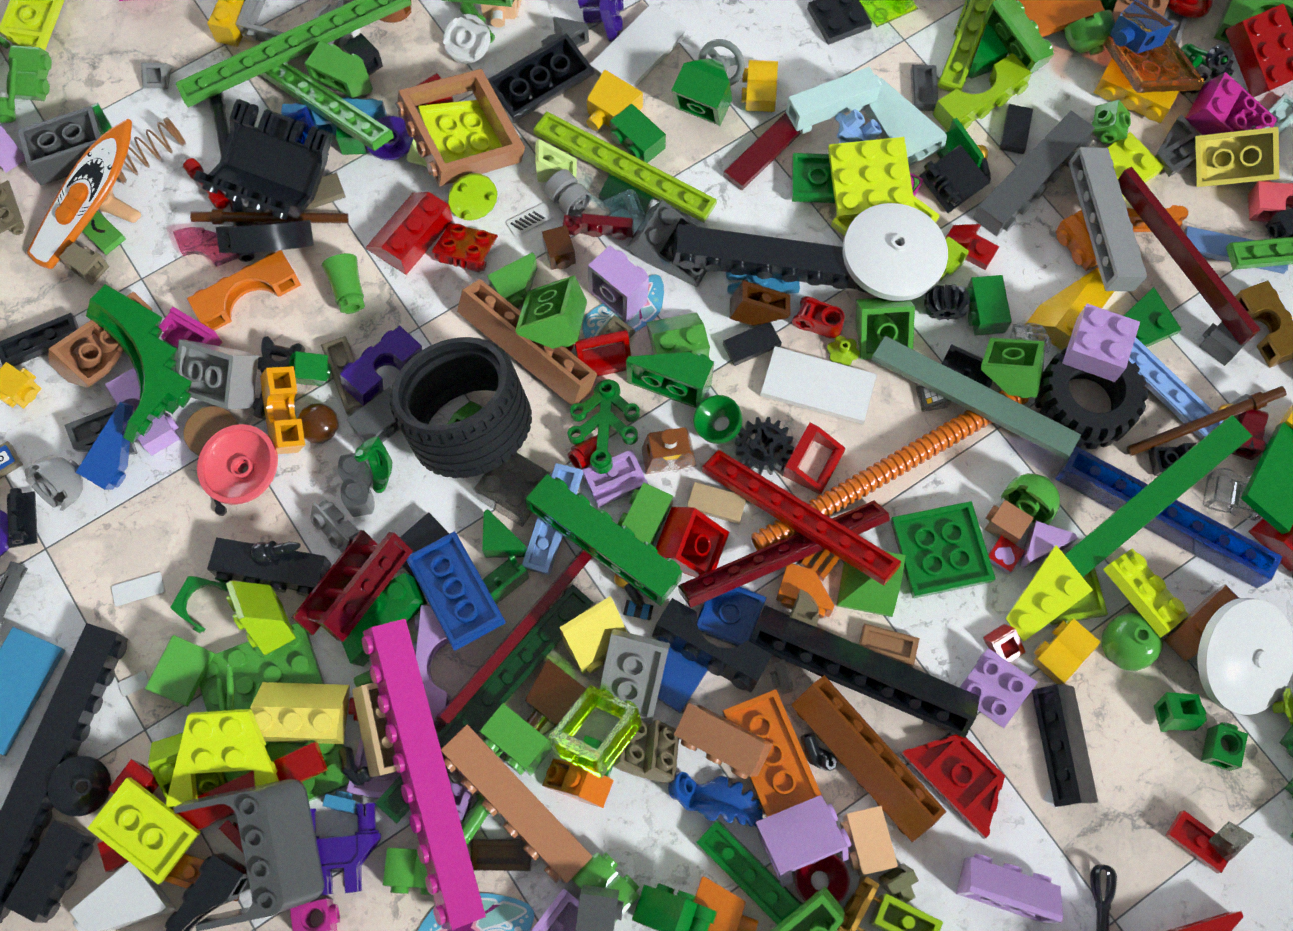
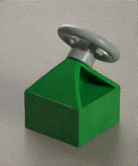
M725 39L711 40L702 47L698 60L683 64L671 90L676 109L721 126L732 102L730 86L741 79L745 69L744 57L734 43ZM714 47H725L735 57L726 58L720 55ZM708 54L712 59H706V55ZM737 65L736 73L728 79L726 73L728 68Z

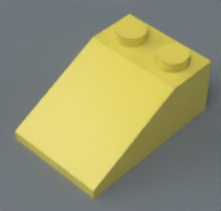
M1278 127L1195 136L1197 187L1280 179Z
M611 596L560 627L564 646L582 675L587 671L589 674H592L604 666L603 661L606 660L613 629L627 632Z

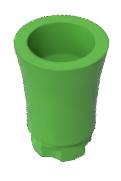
M344 253L324 260L321 266L328 278L340 312L353 314L364 309V294L360 283L357 256Z

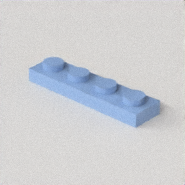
M556 463L551 477L554 479L555 477L560 478L567 484L570 491L577 494L583 471ZM539 517L537 518L522 565L527 570L550 576L563 535Z

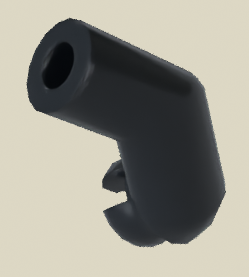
M806 733L800 737L806 758L810 764L825 771H832L836 768V757L831 752L818 746L814 733Z
M343 747L339 750L341 773L354 785L364 786L365 782H369L372 779L367 766H362L358 769L355 765L354 752L351 747Z

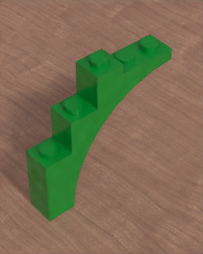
M105 284L90 298L86 317L104 328L121 345L137 373L140 388L139 406L129 419L123 437L134 443L140 435H147L155 418L160 419L165 411L173 415L179 406L182 408L186 406L192 395L189 393L192 381L173 371L177 363L174 360L177 349L159 339L162 329L159 328L162 317Z

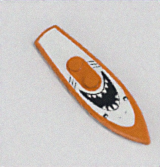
M130 119L122 121L100 136L82 155L67 176L27 250L28 256L37 265L53 269L60 261L59 257L64 253V250L75 242L105 201L122 170L128 153L132 131V121Z

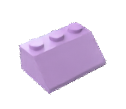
M974 854V857L964 858L956 891L957 895L1041 923L1062 922L1061 886L1051 883L1052 878L1038 873H1033V877L1022 874V868L1012 864L1004 863L1003 867L992 864V858L981 854Z

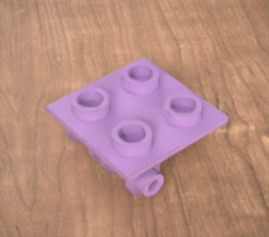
M988 648L979 657L977 664L960 688L980 696L978 710L1005 728L1038 681Z

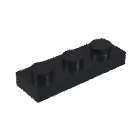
M68 313L1 340L0 360L2 365L7 362L14 367L48 353L50 347L79 328L75 316L72 313Z

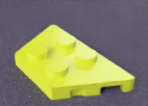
M10 0L0 23V34L16 46L40 47L46 50L65 0Z

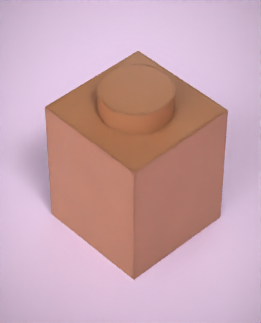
M1004 500L999 507L993 505L985 517L989 523L984 530L997 538L1002 535L1016 544L1034 517Z

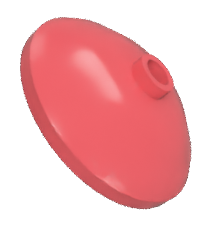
M245 424L226 427L215 433L200 452L197 463V475L200 485L210 497L221 503L237 505L249 502L260 496L273 481L278 466L277 450L271 438L257 427ZM248 466V470L243 473V469Z

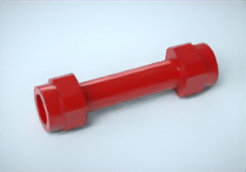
M194 158L187 159L183 164L184 170L191 179H194L196 170L204 172L202 166ZM218 189L217 194L205 190L214 207L224 209L228 206L229 199L225 197L222 190Z

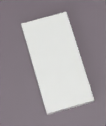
M651 3L590 65L595 70L594 73L599 77L604 70H607L633 87H636L688 35V28Z
M775 346L760 396L863 424L877 374Z

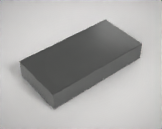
M912 65L910 70L912 104L920 111H934L938 101L936 65Z

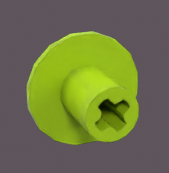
M480 173L468 174L460 177L453 183L448 192V204L451 211L458 218L477 220L485 217L492 211L497 202L498 192L495 184L489 177Z

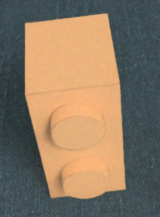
M882 806L848 813L843 816L844 822H840V827L845 829L850 839L852 852L848 853L849 862L852 870H857L858 876L898 867Z

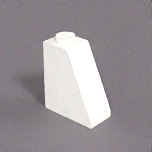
M128 862L70 910V913L75 918L73 924L78 931H115L171 913L176 907L159 884Z

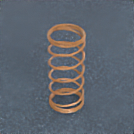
M168 117L163 118L165 125L162 122L157 123L165 143L153 131L146 129V135L154 151L137 136L134 137V141L143 159L129 146V150L147 168H150V165L137 139L161 161V157L148 132L170 153H173L160 125L181 146L186 145L183 136ZM127 153V158L131 163L133 169L126 161L124 162V164L135 175H138V171L134 166L129 154ZM121 170L118 179L124 184L127 180Z

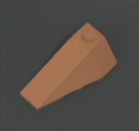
M134 291L127 295L128 298L152 311V308ZM90 320L49 348V365L67 382L88 388L111 371L123 354L124 349L104 328Z

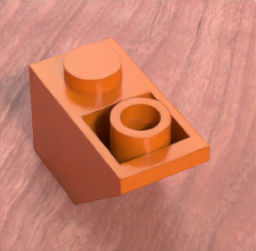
M793 563L786 566L776 600L780 601L782 606L792 609L798 593L802 589L816 601L819 608V618H824V616L830 617L835 605L814 570Z
M553 758L542 786L581 802L603 808L614 780L589 767Z

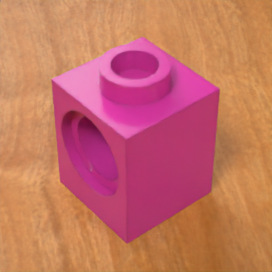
M333 899L317 900L290 909L293 931H337L336 923L340 922V911L338 905L333 903ZM319 909L323 914V921L319 926L314 927L310 921L311 914Z

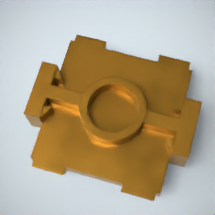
M867 876L860 877L856 891L850 896L844 907V921L836 931H865L859 927V924L871 901L875 903L882 902V900L874 896L880 884Z

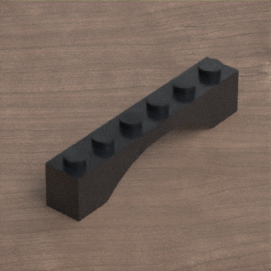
M225 853L213 854L207 857L199 869L201 874L195 884H191L182 896L184 902L181 907L166 921V931H192L195 925L206 915L220 906L236 900L248 882L246 867Z

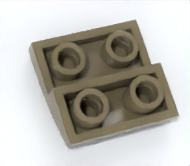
M626 712L619 718L613 767L641 778L672 783L676 776L679 737L674 735L676 729L657 719L648 724Z

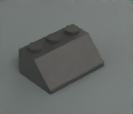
M92 105L18 129L26 165L40 186L67 177L87 149L104 134Z

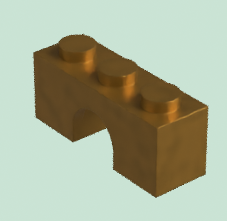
M1268 280L1241 290L1235 296L1254 321L1262 322L1269 329V334L1257 345L1269 368L1292 360V315L1286 310L1279 299L1278 292Z

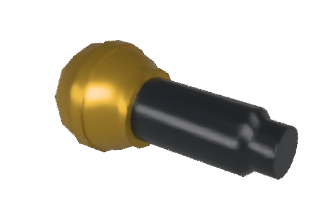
M977 145L984 154L979 168L990 181L991 173L987 162L988 149L984 145Z
M615 574L614 580L616 585L625 589L633 603L638 608L645 605L639 590Z

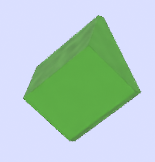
M173 635L144 690L188 707L215 653Z

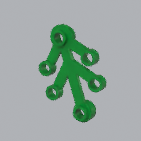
M610 379L598 382L594 388V395L583 404L575 403L570 407L571 418L574 421L580 422L586 418L588 412L600 404V411L581 426H572L567 432L569 441L576 445L583 442L585 437L598 427L597 448L590 457L591 467L598 474L608 473L613 467L612 456L608 452L610 427L622 437L625 444L633 445L638 441L637 429L633 426H626L611 412L612 404L624 413V418L629 422H635L639 419V407L634 403H628L620 396L619 384ZM578 410L583 411L580 414H574ZM629 411H635V412H636L635 414H632V415L628 414ZM575 433L580 434L578 437H572ZM627 434H634L631 438L626 437ZM599 458H605V459L602 460V461H598V460H597V459H599Z

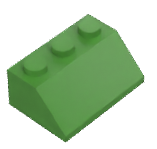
M995 0L991 4L983 22L986 25L992 26L1008 51L1007 55L1009 56L1014 53L1032 73L1047 64L1054 56L1053 47L1047 39L1044 40L1040 35L1036 22L1027 17L1022 3L1019 0Z
M575 275L527 291L515 329L517 335L552 349L561 346L569 347L578 341L587 299Z

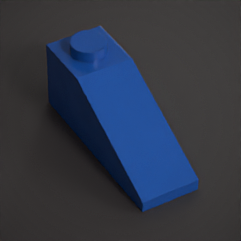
M123 402L118 404L75 472L104 490L118 488L126 477L124 472L128 467L130 441L123 437L127 423L133 415L132 405Z

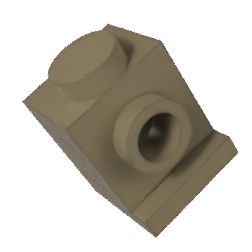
M74 242L59 257L72 272L91 285L110 267L99 253L92 251L87 246L81 248Z

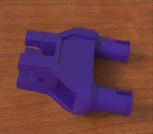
M375 803L356 804L358 832H355V835L322 839L316 836V809H310L324 877V890L320 896L333 894L332 869L344 868L345 893L362 891V865L381 840V833H379V830H376Z

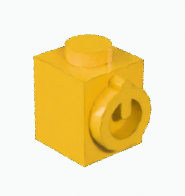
M7 362L0 368V400L11 408L17 404L24 409L36 398L37 393L42 388L34 382L36 376L25 368L19 371Z

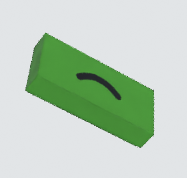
M99 211L96 212L82 231L105 255L109 254L126 240L123 234Z

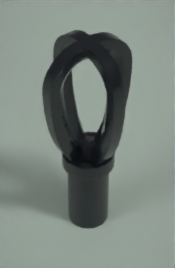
M1098 864L1092 868L1090 873L1091 890L1096 902L1095 908H1097L1096 931H1109V911L1116 892L1117 874L1111 866ZM1102 870H1105L1107 875L1104 901L1101 894Z

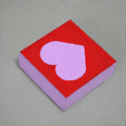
M1001 535L988 555L992 565L1009 575L1025 550Z

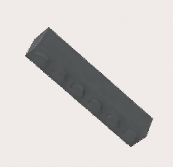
M1071 110L978 206L973 219L996 237L1003 230L1008 231L1017 219L1015 217L1019 213L1024 215L1032 205L1030 201L1034 197L1039 199L1048 188L1046 185L1050 181L1054 183L1063 172L1061 169L1065 165L1069 167L1068 163L1080 147H1088L1093 139L1090 136L1095 127Z

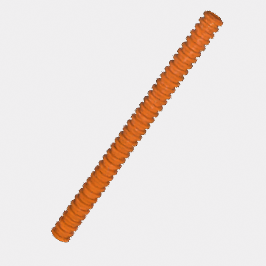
M1004 390L998 392L1022 405L1029 401V398L1008 395ZM966 410L963 414H959L957 418H952L950 422H945L943 426H938L936 430H931L929 434H924L922 438H917L915 442H910L908 446H903L901 450H896L894 454H889L887 458H882L880 463L875 462L873 467L868 466L866 471L862 470L859 472V475H853L852 479H846L845 483H839L838 487H832L831 491H825L824 496L818 495L816 497L817 500L811 499L809 505L831 517L833 512L838 513L840 508H847V504H854V500H861V496L866 497L869 492L873 493L876 488H881L883 484H888L890 479L895 480L897 475L902 476L904 471L909 472L911 467L916 468L918 463L923 464L925 459L930 460L932 455L937 456L939 451H945L946 447H952L953 444L959 443L960 440L966 439L967 436L973 435L974 432L980 431L981 428H985L993 422L970 410ZM775 520L773 525H766V529H759V533H752L751 540L758 551L799 532L783 522Z

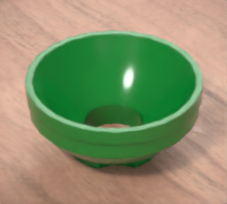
M724 395L706 398L696 408L693 418L694 427L699 436L713 444L726 443L736 437L743 421L740 407L733 399ZM720 417H726L729 420L728 427L722 431L716 430L714 427L715 421Z

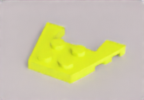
M251 709L194 712L187 715L166 801L167 807L177 806L185 801L197 799L195 775L197 773L253 770L255 786L279 781L276 774L278 772L274 761H271L265 748L266 742Z

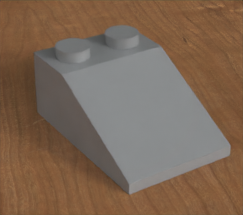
M179 340L176 373L192 381L189 393L192 394L191 398L224 409L252 408L259 356L237 349L189 340Z

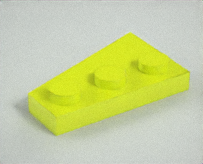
M1055 545L1025 591H1023L1005 617V620L1011 627L1016 629L1018 636L1024 642L1092 592L1093 589L1058 546Z

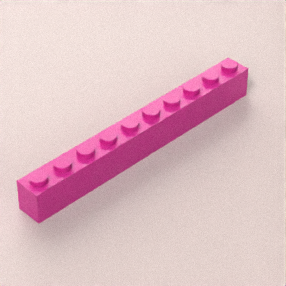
M406 619L365 630L363 632L362 645L365 653L369 654L372 666H370V676L373 683L378 686L380 694L377 698L379 709L386 716L388 724L385 727L388 741L393 743L396 754L393 756L396 771L401 773L404 784L401 786L404 801L409 803L412 815L409 816V823L413 833H417L420 845L417 847V853L421 863L425 864L428 874L425 877V883L428 892L431 895L433 894L436 905L433 908L434 917L442 929L454 930L485 918L486 915Z

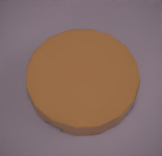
M217 406L201 408L187 420L183 431L184 441L189 449L199 456L206 442L215 433L226 427L238 425V422L231 412Z

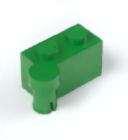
M660 883L657 884L656 888L644 884L632 921L656 931H708L710 923L714 924L717 911L695 903L696 896L678 890L677 895H674L675 889Z

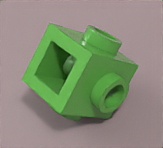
M1119 99L1095 107L1094 120L1091 125L1095 127L1093 134L1103 144L1127 138L1128 127L1131 125V113Z

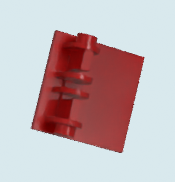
M449 223L432 249V253H435L434 257L440 263L457 267L460 262V267L463 269L467 264V269L475 272L485 271L487 262L484 259L498 235L485 230L465 227L461 224Z

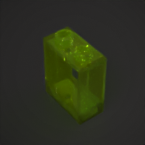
M589 685L548 736L554 754L602 779L642 726L639 709L629 700L623 701L613 696L606 689L600 690ZM596 707L620 718L598 749L573 737Z

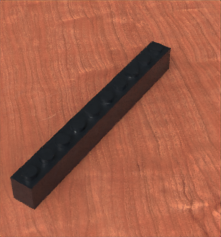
M86 623L0 810V923L11 911L3 905L28 865L30 858H32L37 850L43 829L49 825L52 819V809L54 806L51 804L47 793L50 775L61 762L78 756L77 753L82 742L89 736L91 721L102 707L104 692L107 686L114 680L116 665L119 659L126 653L128 639L117 632Z

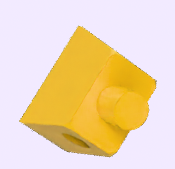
M604 70L587 98V113L590 115L586 120L587 125L592 130L598 131L603 124L610 127V120L630 104L641 110L643 107V92L609 71Z

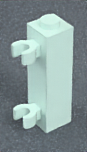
M869 66L789 96L786 113L796 131L800 130L801 134L807 133L812 130V125L836 117L840 112L844 114L854 109L859 112L864 111L865 105L877 101L881 89L880 78L874 75Z

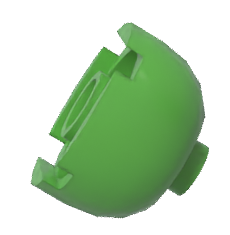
M1111 10L1094 13V17L1088 19L1084 17L1066 26L1064 32L1069 46L1079 53L1089 52L1090 56L1105 51L1104 46L1113 39L1110 33L1115 25V20Z
M1026 473L1015 477L1001 495V499L1004 498L1034 517L1031 521L1033 523L1038 521L1049 525L1060 507V494L1050 479L1038 474Z
M1127 613L1117 616L1109 622L1102 633V648L1106 657L1119 665V668L1128 671H1138L1149 667L1159 658L1163 649V636L1160 638L1141 614Z

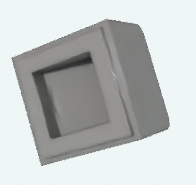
M141 63L143 88L168 89L171 64Z

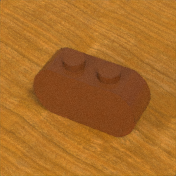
M1226 584L1222 585L1169 632L1163 641L1184 662L1188 661L1198 653L1203 631L1214 613L1226 603L1239 599V597Z

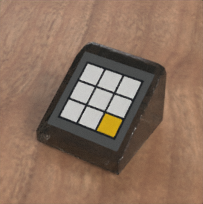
M921 385L916 386L922 412L944 409L950 405L951 401Z

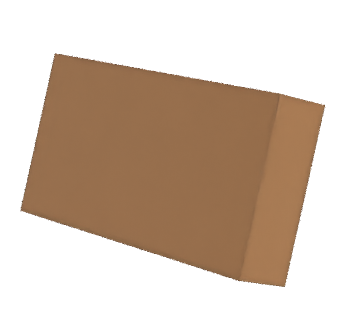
M863 624L859 645L913 667L920 638Z

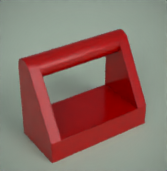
M627 330L579 339L575 342L576 357L597 373L596 377L627 371L626 360L628 356H631Z
M809 422L785 466L783 476L817 494H822L846 448L819 426ZM814 441L832 450L817 481H814L799 469Z

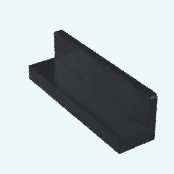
M1055 684L1033 689L1032 695L1054 806L1064 807L1076 804L1098 803L1074 686Z

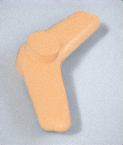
M113 188L99 208L101 212L112 214L131 223H135L141 217V213L114 196Z

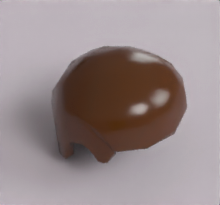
M322 403L308 405L301 410L297 418L302 419L304 439L310 443L323 444L332 439L339 427L337 413L331 407Z

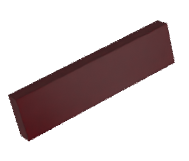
M785 112L724 171L723 176L740 190H743L801 134L800 130L796 131L787 113Z

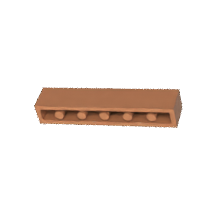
M481 279L462 290L457 312L572 406L590 394L597 376L594 370L563 346L552 349L517 335L515 329L521 311Z
M468 725L441 749L445 767L451 773L456 770L463 777L460 783L469 793L473 795L477 792L484 799L481 805L491 816L494 817L498 814L504 820L503 829L513 839L517 836L521 838L526 844L523 850L534 861L539 858L547 866L544 872L555 883L560 880L562 883L567 884L593 857Z

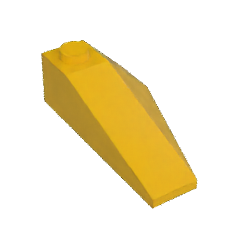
M1097 267L1040 304L1024 326L1060 350L1068 347L1076 319L1085 305L1090 304L1103 308L1114 291H1105L1099 267Z

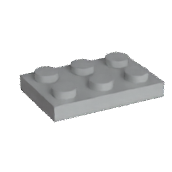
M613 629L596 709L619 716L627 712L651 724L670 643Z

